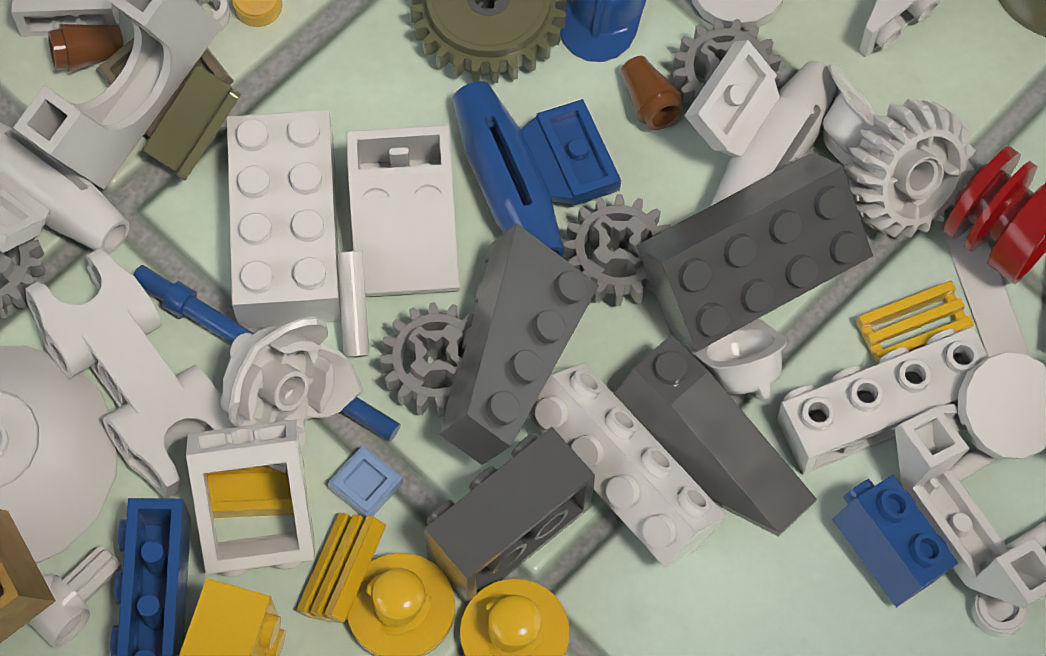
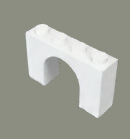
M107 0L127 16L134 27L133 48L122 72L102 94L81 104H73L66 101L44 85L13 128L52 157L102 189H105L222 28V25L194 0Z

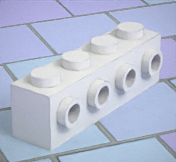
M974 327L956 333L954 329L944 330L928 339L926 346L910 352L907 347L898 348L884 355L879 360L880 364L862 370L860 366H853L836 374L832 378V383L814 389L813 385H805L788 393L784 397L785 401L781 403L776 421L802 475L896 438L895 429L899 424L937 405L955 404L956 408H958V392L966 373L989 357Z
M586 363L550 375L528 415L530 420L542 433L550 427L556 430L595 474L593 489L664 567L695 552L727 517L726 514Z

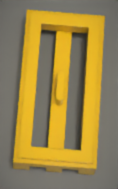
M952 280L858 316L856 324L876 364H880L879 360L884 355L898 348L907 347L910 352L926 346L928 339L944 330L954 329L956 333H959L974 326L972 318L966 316L963 311L965 305L962 299H957L954 293L956 288ZM944 301L945 303L876 331L872 329L937 302ZM950 315L954 320L952 323L888 348L882 349L880 345L881 342L911 332Z
M339 513L296 610L308 618L344 623L383 535L386 524L374 516H366L365 519L361 515L353 514L350 517L346 513Z

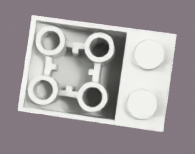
M449 125L346 131L353 251H363L366 297L460 291Z

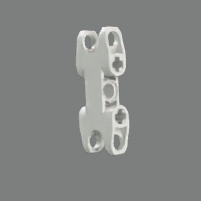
M97 249L86 255L89 261L87 270L91 275L93 284L99 291L92 300L80 305L59 301L45 284H41L38 281L25 288L26 301L41 331L45 348L63 373L71 378L89 367L95 372L120 407L103 417L104 426L110 439L130 468L145 478L162 496L169 498L180 491L178 484L181 479L177 473V468L167 454L168 448L176 441L188 438V433L234 428V426L229 421L228 413L221 408L220 400L222 395L198 365H193L178 375H174L146 336L162 325L154 303L135 276L123 269L105 251Z

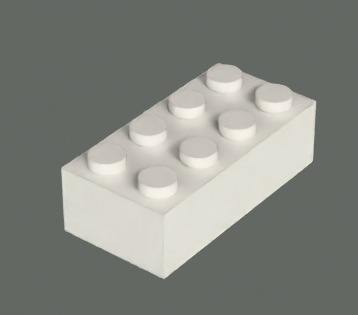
M329 110L227 116L232 306L237 323L245 328L283 326L295 320L312 316L320 318L325 323L341 322L337 267L339 244L334 139Z

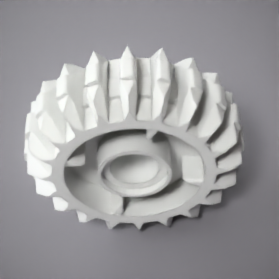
M907 99L903 106L890 104L886 116L874 114V126L870 130H860L863 136L861 143L857 147L849 148L854 155V160L844 166L843 169L850 177L848 183L862 222L873 229L876 228L883 234L893 237L899 234L910 238L916 230L928 232L932 220L944 222V211L948 206H955V197L966 185L964 177L974 170L968 159L976 151L969 143L971 133L966 130L965 126L962 125L963 121L958 119L955 113L932 101L923 100L920 102L919 100Z

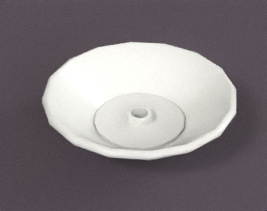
M25 345L0 346V509L9 511L34 561L38 564L63 553L97 520L117 476V448L110 439L103 422V417L110 414L101 390L81 372L71 378L67 377L52 356L43 351Z

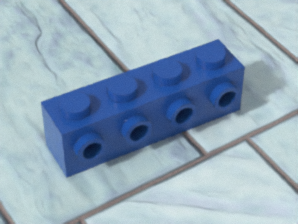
M128 498L127 519L120 520L118 532L119 550L124 552L123 572H117L115 577V603L120 605L119 625H113L111 631V656H179L184 643L191 516L183 499Z

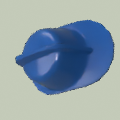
M567 0L566 11H564L566 12V25L564 29H560L564 45L573 55L589 62H605L619 57L630 47L636 36L646 0Z

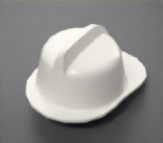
M831 63L828 66L830 74L841 92L823 120V138L829 151L846 166L854 160V155L849 148L859 146L863 139L860 130H870L874 126V114L876 113L853 81L837 65Z
M757 319L698 352L686 344L685 346L694 357L707 367L708 371L728 394L748 393L764 401L770 396V385L780 378L782 371L781 350L786 347L788 340L783 334L774 330L763 320Z

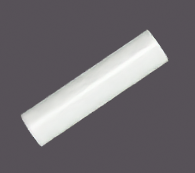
M363 251L338 252L337 267L343 355L345 357L370 355Z

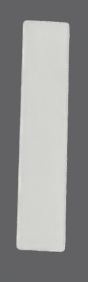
M943 222L941 224L943 235L988 356L991 357L1005 352L1022 353L1030 356L1001 275L986 264L991 252L988 240L974 251H969L964 247V243L974 225L972 224L960 237L953 239L943 231L946 223Z

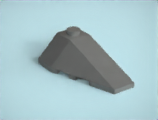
M672 335L636 365L615 391L614 395L711 499L720 503L723 509L779 537L816 502L817 498L714 376Z

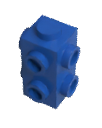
M891 475L875 486L870 479H867L843 496L848 505L832 519L896 608L933 584L958 564L955 557L949 551L946 542L935 532L916 506L912 496L904 490L894 475Z

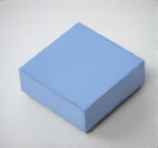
M362 445L328 482V488L366 519V516H374L404 482L402 476Z

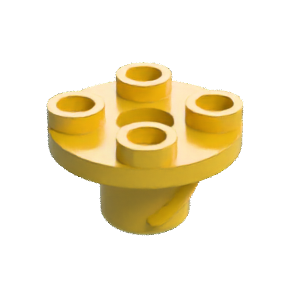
M391 553L378 557L370 562L348 613L347 619L350 629L358 643L375 656H425L434 651L450 632L455 616L453 589L443 571L433 562L422 556L411 553Z
M525 579L497 581L480 590L467 605L460 626L461 646L465 656H566L569 644L567 614L557 597L538 583Z

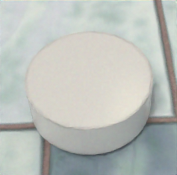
M981 592L977 593L972 603V616L976 625L984 633L993 637L1003 638L1015 634L1024 625L1029 616V606L1023 609Z

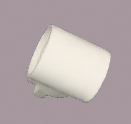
M100 546L63 580L58 575L44 576L56 602L28 623L53 648H60L67 644L84 628L90 618V608L86 602L120 571L121 564L108 549Z

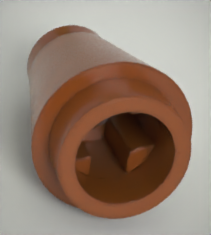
M59 24V29L48 31V42L55 70L67 69L68 73L106 60L124 46L118 24L111 26Z
M636 56L628 60L621 68V75L624 78L639 122L648 125L652 130H661L675 123L684 110L681 103L682 94L645 56Z

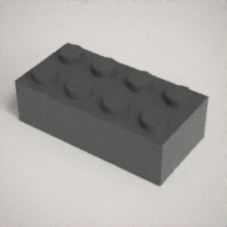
M815 152L800 158L636 245L670 333L696 352L873 256L843 166Z

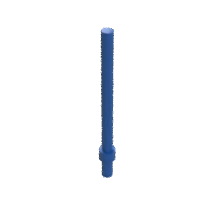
M140 265L134 272L133 276H135L143 289L162 300V307L179 318H183L186 315L231 344L241 334H254L199 300L197 292L182 282L172 283L144 265ZM358 397L341 410L342 413L389 442L394 439L401 427L400 423Z

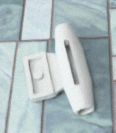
M742 40L732 44L684 115L714 151H720L732 156L711 206L806 156L820 134L823 120L830 109L838 89L827 65L817 61L807 62L778 91L775 82L776 73L750 41Z
M0 122V251L4 253L39 236L44 224H46L51 229L94 250L102 249L107 254L114 252L123 243L129 232L130 224L126 218L90 180L49 155L14 128Z

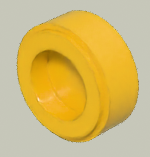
M232 0L237 18L242 23L252 27H263L274 22L279 17L283 5L282 0Z

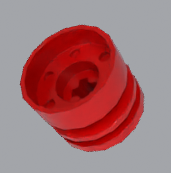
M1008 145L988 164H984L964 186L955 201V207L949 215L943 231L953 239H957L973 224L974 226L965 240L964 247L969 251H974L989 238H992L996 242L991 249L986 264L1010 282L1016 284L1046 253V183L1035 192L1028 189L1038 168L1031 161L1025 163L1011 176L1020 160L1021 154Z

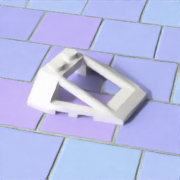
M955 404L937 405L899 424L895 429L901 485L912 496L916 506L935 532L946 542L949 551L958 562L953 569L963 583L973 590L1023 609L1046 596V553L1042 548L1046 546V521L1005 545L961 484V481L999 458H994L977 449V447L966 453L970 448L959 434L967 433L968 431L966 425L962 426L958 408H956Z

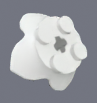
M314 316L305 317L283 326L276 325L259 330L253 335L244 333L234 340L230 350L231 359L223 378V394L220 400L221 408L229 414V421L234 427L297 419L302 452L306 441L304 424L310 418H328L343 410L363 392L359 377L352 363L341 352L323 343L328 337L327 324ZM286 463L269 465L284 473L287 470Z

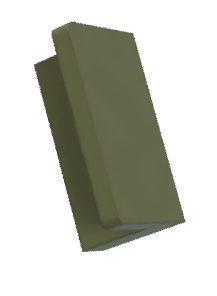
M197 64L142 150L177 172L176 175L186 180L240 98L241 93Z

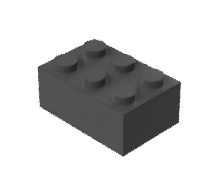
M550 427L540 436L532 433L525 437L512 450V459L498 470L494 466L485 469L471 482L469 486L471 491L455 504L452 500L444 502L427 518L426 522L429 525L424 528L427 559L443 571L453 590L466 605L469 604L480 590L494 582L503 580L591 508L595 474L553 427Z

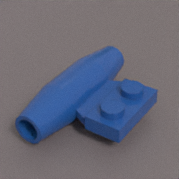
M476 81L461 87L454 94L453 103L464 151L495 222L503 234L517 223L563 257L564 248L552 201L572 203L574 206L620 191L621 178L584 100L581 99L537 113L536 117L521 130L489 83Z

